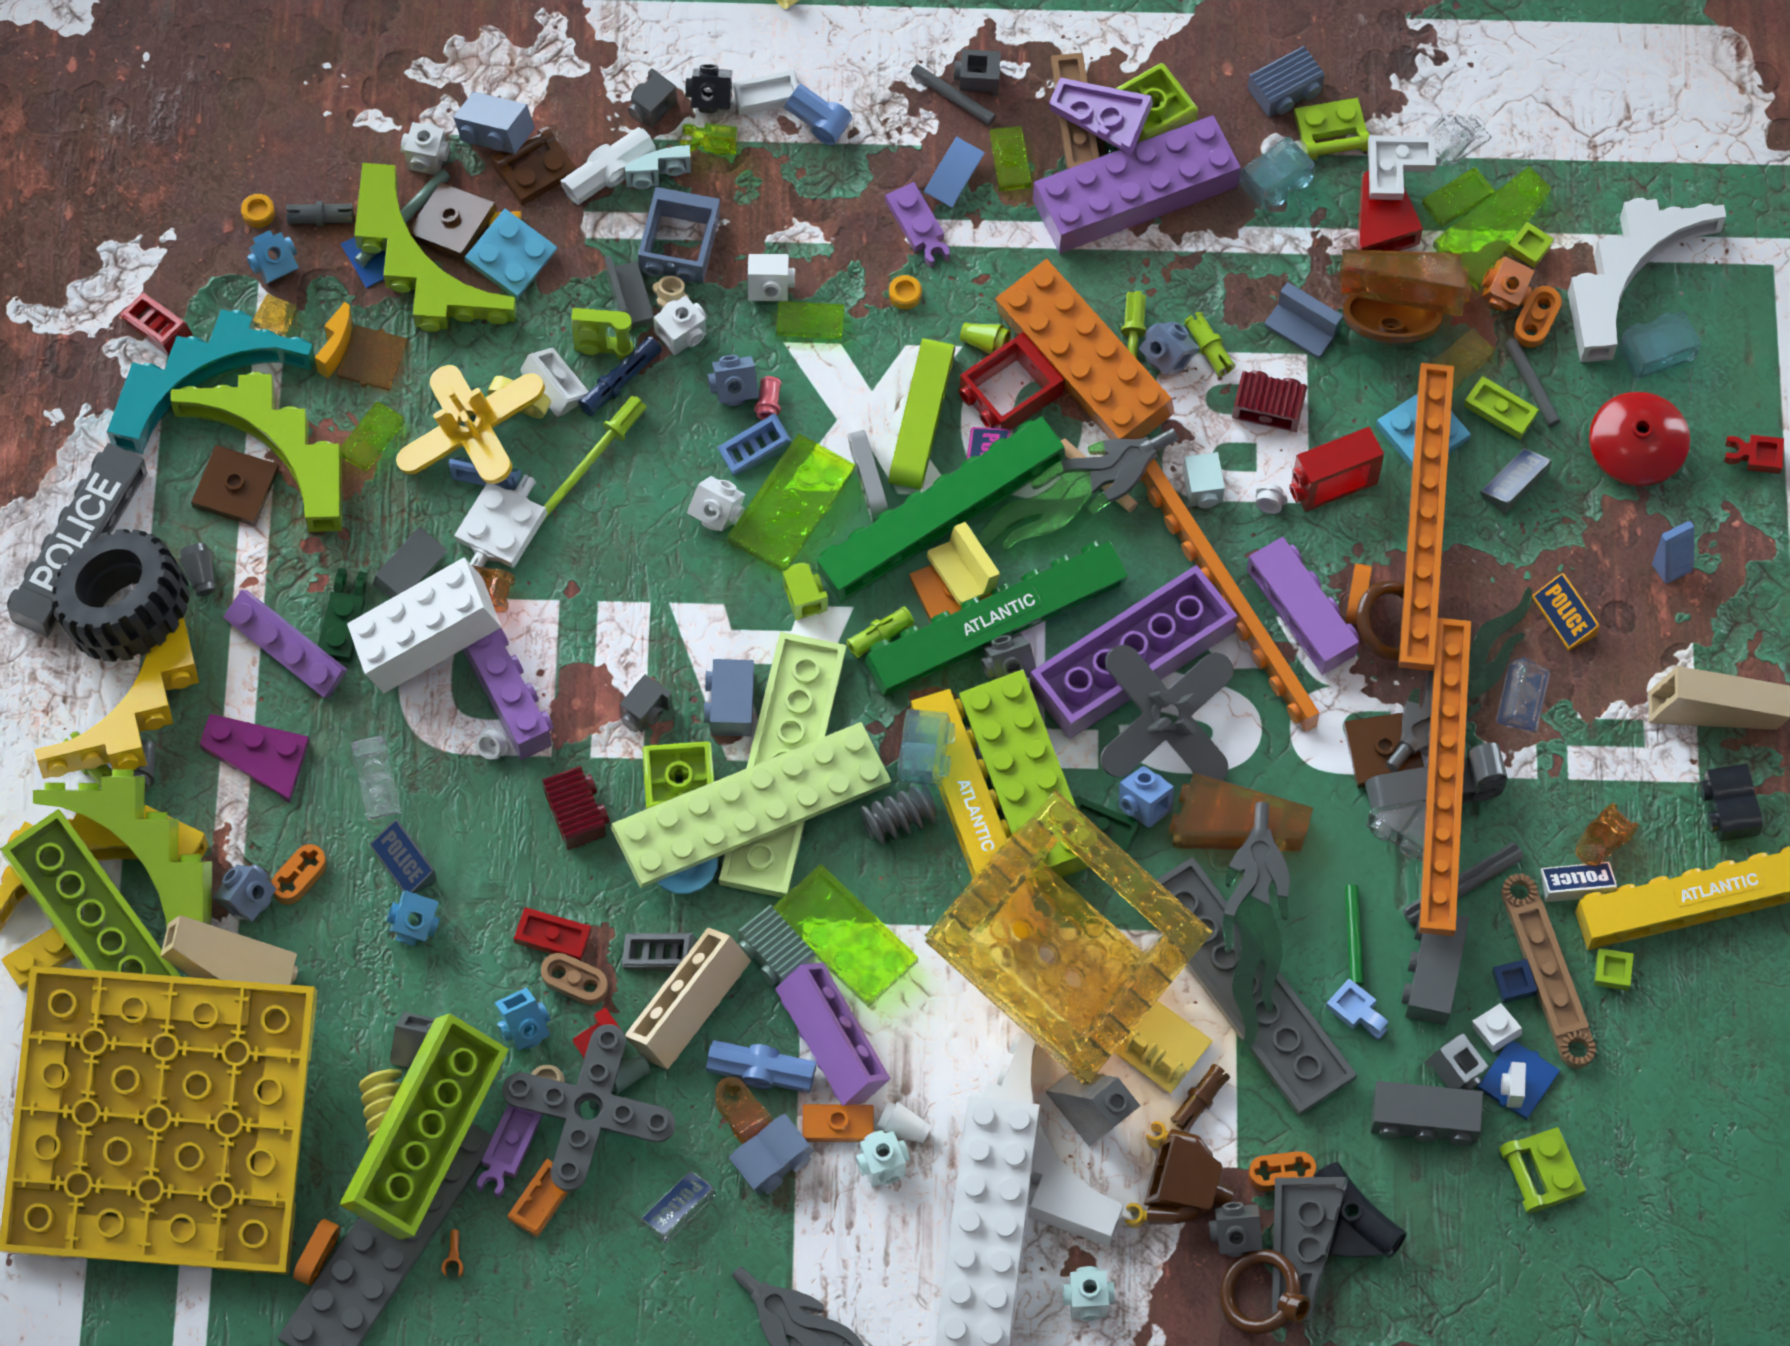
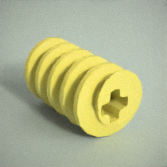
M387 1069L377 1071L366 1076L359 1083L360 1092L363 1093L361 1097L362 1105L365 1106L363 1113L364 1117L368 1120L365 1125L367 1132L370 1133L368 1136L369 1145L401 1085L400 1082L394 1081L403 1076L402 1070Z

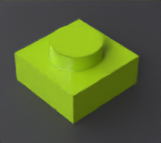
M1526 222L1508 245L1507 251L1535 268L1552 247L1554 238Z
M1599 948L1596 958L1594 986L1628 991L1631 985L1634 953Z

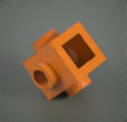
M1505 256L1496 261L1494 268L1490 267L1487 270L1481 284L1485 287L1481 296L1490 300L1488 304L1491 307L1504 312L1507 309L1512 310L1519 307L1520 304L1524 305L1532 291V287L1528 285L1535 270Z

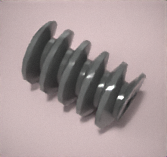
M925 782L922 783V791L917 786L910 787L909 796L904 791L897 792V802L891 796H887L884 798V807L878 801L872 802L871 812L865 806L860 807L863 824L871 839L876 838L884 845L886 844L885 834L889 833L894 840L899 839L898 828H902L909 835L911 834V823L914 822L922 830L924 829L923 818L926 817L933 825L937 824L936 806Z

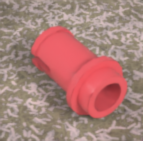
M765 376L760 379L759 400L755 404L754 410L757 413V417L761 420L774 413L779 415L781 412L778 401L782 382L779 378Z

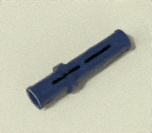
M650 336L646 337L609 374L602 375L597 379V385L582 399L578 400L580 408L587 415L594 416L607 401L617 398L620 395V389L662 352L659 343Z

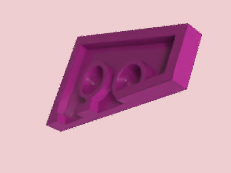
M209 714L200 741V748L232 769H238L253 778L254 782L260 786L267 787L276 792L280 798L290 803L310 741L308 736Z

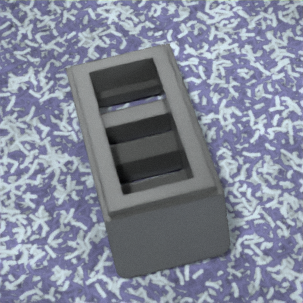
M625 933L622 967L632 970L673 973L698 939L693 933ZM638 944H643L642 959H636ZM652 945H657L655 959H651ZM667 946H671L670 959H665ZM681 947H683L682 959H680Z

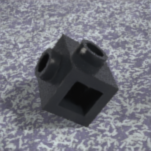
M702 64L699 68H694L692 78H686L685 97L691 98V108H698V111L702 113H716L718 109L730 110L733 70L719 69V66L714 64Z

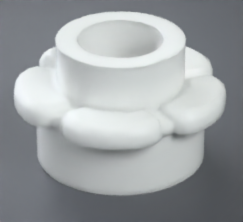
M1266 484L1256 489L1255 504L1263 512L1279 513L1282 506L1287 504V496L1283 494V489L1276 484Z
M485 727L476 740L477 751L486 759H498L500 756H505L509 749L506 734L499 728Z

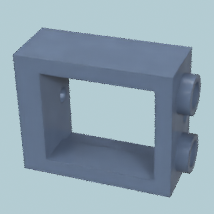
M655 187L638 253L640 271L655 277L662 275L676 276L683 282L691 283L696 281L703 283L721 215L720 199ZM662 216L707 224L698 261L652 253Z

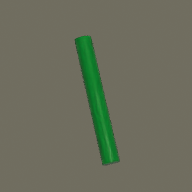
M1351 884L1345 886L1350 979L1359 987L1364 986L1359 888L1358 885Z

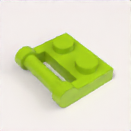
M1358 98L1295 108L1294 118L1306 161L1317 160L1318 156L1356 149H1359L1360 152L1368 151L1370 134L1366 129ZM1355 133V137L1315 143L1314 141Z
M572 308L571 324L574 351H581L588 355L611 353L615 354L618 359L623 360L634 350L633 343L629 337L632 321L628 313ZM607 327L613 328L616 332V337H608Z
M1559 1127L1521 1140H1513L1500 1146L1503 1159L1508 1160L1525 1199L1522 1203L1526 1213H1534L1585 1194L1586 1189ZM1529 1153L1546 1194H1537L1521 1154Z

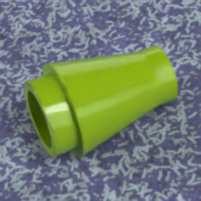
M965 322L961 328L960 341L991 354L1011 341V330L1005 329L1003 324H971Z

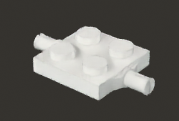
M524 475L514 491L487 483L455 533L456 542L474 551L475 555L470 564L478 573L481 572L487 560L501 562L514 568L548 514L545 507L527 498L531 489L536 484L532 477Z

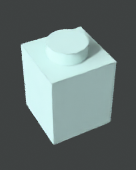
M1218 452L1185 456L1183 476L1189 507L1210 508L1218 503H1223L1225 486Z

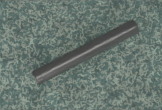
M916 64L911 70L910 74L988 126L994 122L996 118L994 113L919 64Z
M1517 338L1508 340L1505 346L1549 427L1556 426L1561 420Z

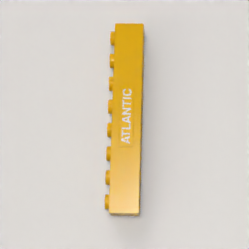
M947 689L912 700V720L1001 957L1041 945L1042 932L1046 931L1045 922L1041 912H1035L1031 903L1034 900L1032 887L1028 880H1022L1019 870L1023 869L1021 858L1017 850L1011 851L1008 839H1011L1008 824L1005 819L1000 820L996 809H999L998 798L994 789L988 790L984 780L988 778L987 769L983 759L977 760L973 751L977 747L972 730H965L962 719L965 718V713L960 699L954 700L951 690Z
M1790 846L1782 849L1777 854L1758 853L1749 857L1747 861L1735 863L1733 860L1724 861L1717 864L1713 869L1702 871L1700 868H1694L1684 872L1679 877L1671 879L1668 876H1660L1652 879L1645 885L1636 887L1635 884H1626L1617 888L1612 893L1602 895V892H1593L1585 895L1579 901L1575 914L1587 951L1790 903Z

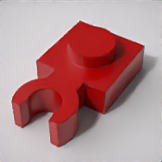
M1751 434L1749 443H1746L1737 436L1727 437L1725 447H1733L1737 450V453L1726 452L1724 457L1725 463L1735 465L1741 461H1747V470L1781 473L1783 468L1784 438Z

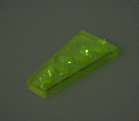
M1528 166L1436 238L1433 242V248L1478 291L1487 270L1490 267L1494 268L1496 261L1501 259L1508 249L1510 242L1525 223L1531 220L1549 196L1551 187Z

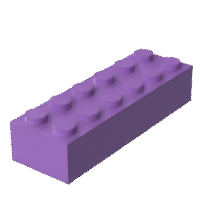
M1214 115L1139 142L1135 145L1132 155L1123 150H1118L1034 182L1033 203L1058 253L1061 254L1237 188L1241 167Z
M1195 565L1031 671L1030 688L1070 740L1131 700L1106 669L1105 659L1112 648L1119 645H1128L1134 648L1159 679L1162 680L1235 632L1237 614L1200 568Z

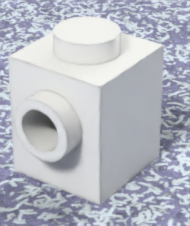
M749 254L748 301H788V288H795V268H788V255Z

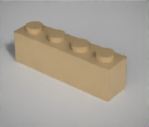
M707 928L627 1031L625 1037L648 1062L669 1069L709 1015L720 1004L736 980L740 978L751 960L730 935Z

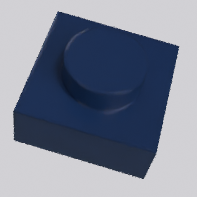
M1527 959L1493 967L1492 975L1502 1004L1536 995L1537 988Z

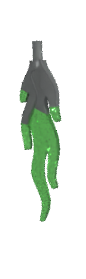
M1171 428L1151 440L1148 437L1136 440H1103L1090 445L1088 453L1090 455L1098 454L1104 456L1072 458L1060 461L1031 482L1032 489L1036 490L1061 476L1052 487L1031 498L1015 501L1004 506L977 537V540L984 549L1014 523L1037 515L1043 516L1038 521L1027 524L1008 535L1003 542L1004 550L1010 549L1018 541L1056 531L1070 522L1091 496L1101 487L1113 483L1090 504L1089 511L1091 514H1095L1105 505L1127 495L1140 481L1151 461L1157 457L1156 452L1179 440L1177 433Z

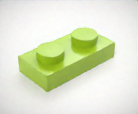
M1484 376L1479 379L1463 405L1465 408L1518 439L1523 437L1539 412V409Z

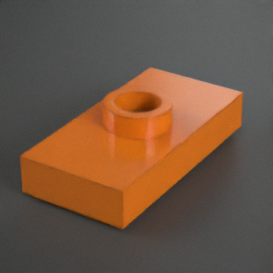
M803 1104L802 1136L807 1142L864 1141L867 1135L874 1132V1105Z
M546 1159L507 1215L510 1222L536 1238L542 1233L569 1193L558 1189L554 1185L551 1178L553 1162L549 1159Z

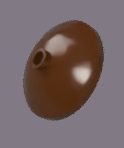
M1399 287L1367 288L1349 296L1343 305V319L1345 323L1359 336L1381 345L1404 346L1418 343L1434 335L1442 325L1443 313L1440 306L1428 296L1410 289Z

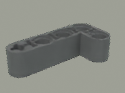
M1485 743L1469 751L1468 758L1464 760L1462 804L1492 799L1503 793L1508 777L1499 744ZM1428 766L1382 774L1368 779L1365 782L1373 817L1388 818L1425 811Z

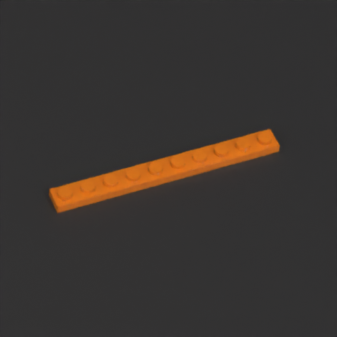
M1421 363L1419 367L1398 666L1400 668L1433 671L1435 663L1454 366Z
M1153 459L1140 479L1148 489L1147 496L1151 504L1155 508L1159 507L1163 512L1166 527L1172 535L1177 534L1181 540V547L1186 558L1189 561L1194 560L1196 565L1237 614L1235 626L1237 637L1240 641L1247 642L1252 650L1251 656L1254 663L1259 669L1264 668L1270 677V687L1276 696L1283 697L1288 705L1286 709L1291 720L1295 724L1299 723L1305 732L1317 726L1320 712L1156 460Z
M1437 618L1419 933L1454 936L1456 931L1471 621Z

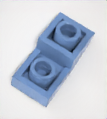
M956 137L933 174L924 193L953 209L985 152Z

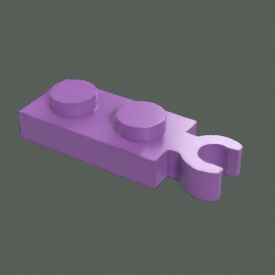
M913 182L886 194L885 202L914 252L924 249L925 263L930 268L934 267L935 260L932 255L935 253L941 254L944 260L948 261L950 257L949 248L945 243L940 242L944 240V232L916 184Z
M507 1105L481 1161L482 1166L489 1168V1170L483 1172L477 1180L479 1191H483L487 1182L494 1181L498 1184L494 1191L495 1197L500 1198L505 1191V1175L515 1179L544 1115Z

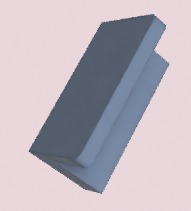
M1287 282L1280 291L1278 305L1265 321V327L1316 359H1319L1340 332L1343 315Z

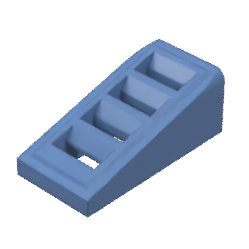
M774 413L717 448L732 474L736 476L795 447ZM774 431L778 440L773 442L768 433ZM761 436L767 445L763 449H761L756 440ZM750 443L755 453L750 456L744 444ZM736 448L744 459L739 463L732 453V450Z
M1687 521L1663 533L1652 565L1664 583L1668 584L1690 573L1693 569L1694 525L1691 521Z

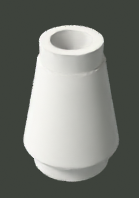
M887 1101L876 1127L882 1129L885 1133L894 1131L898 1138L917 1141L923 1144L931 1124L925 1122V1120L898 1101L896 1104Z

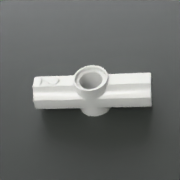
M638 127L612 146L604 144L596 148L588 157L587 163L561 180V186L567 197L573 203L579 205L605 186L612 188L619 185L626 178L625 165L643 155L656 151V146L650 135L644 129Z

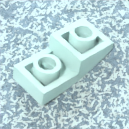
M690 145L654 151L625 165L626 186L647 189L651 186H659V174L678 176L683 173H691Z

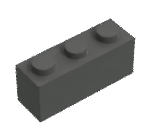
M1456 915V931L1454 936L1419 933L1420 919H1418L1414 940L1420 941L1419 951L1411 952L1408 972L1414 973L1412 984L1405 983L1401 1004L1407 1005L1405 1017L1447 1026L1469 917Z
M1376 1081L1373 1091L1371 1133H1379L1380 1137L1386 1139L1410 1136L1419 1142H1434L1436 1139L1450 1140L1451 1144L1457 1146L1477 1143L1481 1132L1483 1091Z

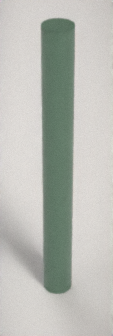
M440 169L400 211L405 224L427 203L439 183L445 184L450 179V175L445 170ZM362 250L354 260L364 268L377 253H367Z

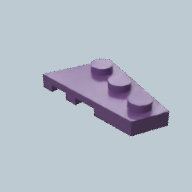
M1060 78L1049 105L1052 112L1132 155L1152 108L1153 101L1152 96Z

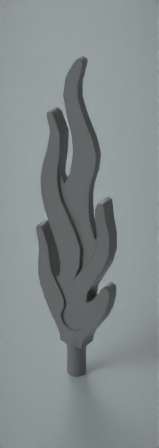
M739 1266L732 1274V1277L751 1294V1300L757 1309L761 1329L770 1346H791L786 1338L795 1340L800 1346H844L843 1343H847L850 1346H864L860 1338L847 1326L837 1321L803 1311L809 1310L818 1313L824 1311V1305L812 1296L796 1290L775 1287L765 1281L761 1284L742 1266Z

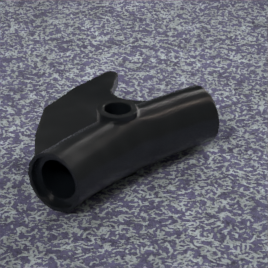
M1334 1162L1319 1170L1313 1177H1346L1348 1179L1328 1256L1353 1258L1393 1257L1402 1246L1407 1232L1386 1217L1365 1197L1344 1171L1340 1163ZM1358 1213L1357 1216L1350 1217L1352 1214Z

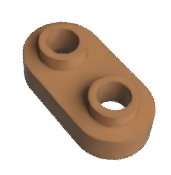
M563 953L549 955L541 965V976L544 984L558 993L587 1005L597 1004L607 995V978L598 968ZM561 970L565 972V975L558 979L553 977V973ZM589 984L597 987L594 992H586L584 990Z

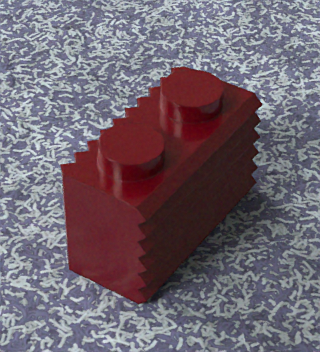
M1253 370L1249 373L1242 371L1232 418L1297 433L1307 385L1301 384L1300 381L1294 378H1283L1281 380L1272 376L1269 377L1266 373L1258 370Z
M579 766L542 780L544 794L567 850L591 843L593 840L597 841L599 838L606 836L605 825L610 823L603 803L597 805L593 795L598 792L591 774L585 776L582 767Z

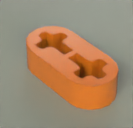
M1355 563L1345 617L1346 624L1357 625V606L1360 598L1369 588L1372 566Z
M314 844L301 846L274 875L271 884L277 888L273 895L278 902L286 905L296 903L322 876L326 870L327 862L324 851L319 846ZM316 856L317 865L314 867L309 864L303 870L305 867L303 859L305 857L312 859ZM294 880V891L286 890L282 893L280 884L283 882L290 884Z
M1300 1151L1263 1155L1252 1161L1248 1171V1179L1250 1184L1259 1191H1274L1275 1178L1300 1177L1297 1171L1285 1172V1170L1294 1169L1296 1162H1301L1303 1168H1309L1305 1170L1303 1177H1313L1315 1175L1316 1163L1310 1154ZM1261 1166H1266L1268 1172L1279 1171V1173L1270 1174L1268 1181H1263L1262 1175H1256L1259 1173Z
M327 1219L320 1221L296 1264L293 1279L308 1286L313 1285L339 1238L341 1226Z

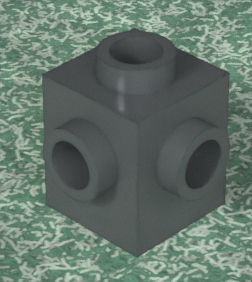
M1022 634L1012 637L1009 635L999 636L993 639L991 644L983 646L985 658L981 659V664L987 678L995 680L1022 669L1026 677L1029 678L1031 671L1036 669L1031 645Z
M1230 1202L1224 1204L1221 1208H1215L1216 1220L1209 1221L1211 1243L1218 1242L1220 1254L1240 1257L1249 1251L1263 1250L1258 1204L1244 1205L1240 1202Z

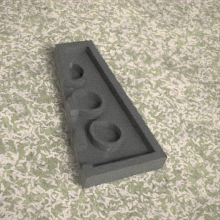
M1346 1177L1275 1178L1273 1250L1283 1254L1292 1262L1299 1274L1301 1294L1310 1299L1308 1314L1302 1322H1310L1348 1183ZM1273 1266L1272 1315L1278 1311V1301L1286 1292L1285 1278L1275 1266Z

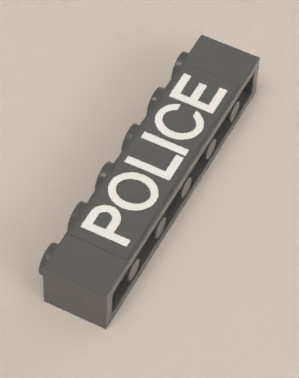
M107 443L103 452H98L95 455L87 478L81 479L78 483L73 501L69 507L65 506L62 509L54 532L52 534L49 533L44 538L41 545V553L35 562L31 561L24 573V581L19 589H14L8 598L7 609L12 622L46 638L49 637L58 622L54 615L55 611L52 609L51 598L54 580L59 579L57 574L62 564L66 565L69 562L68 557L74 550L78 552L83 548V543L88 540L94 541L98 539L100 534L112 533L148 474L144 458L111 443Z

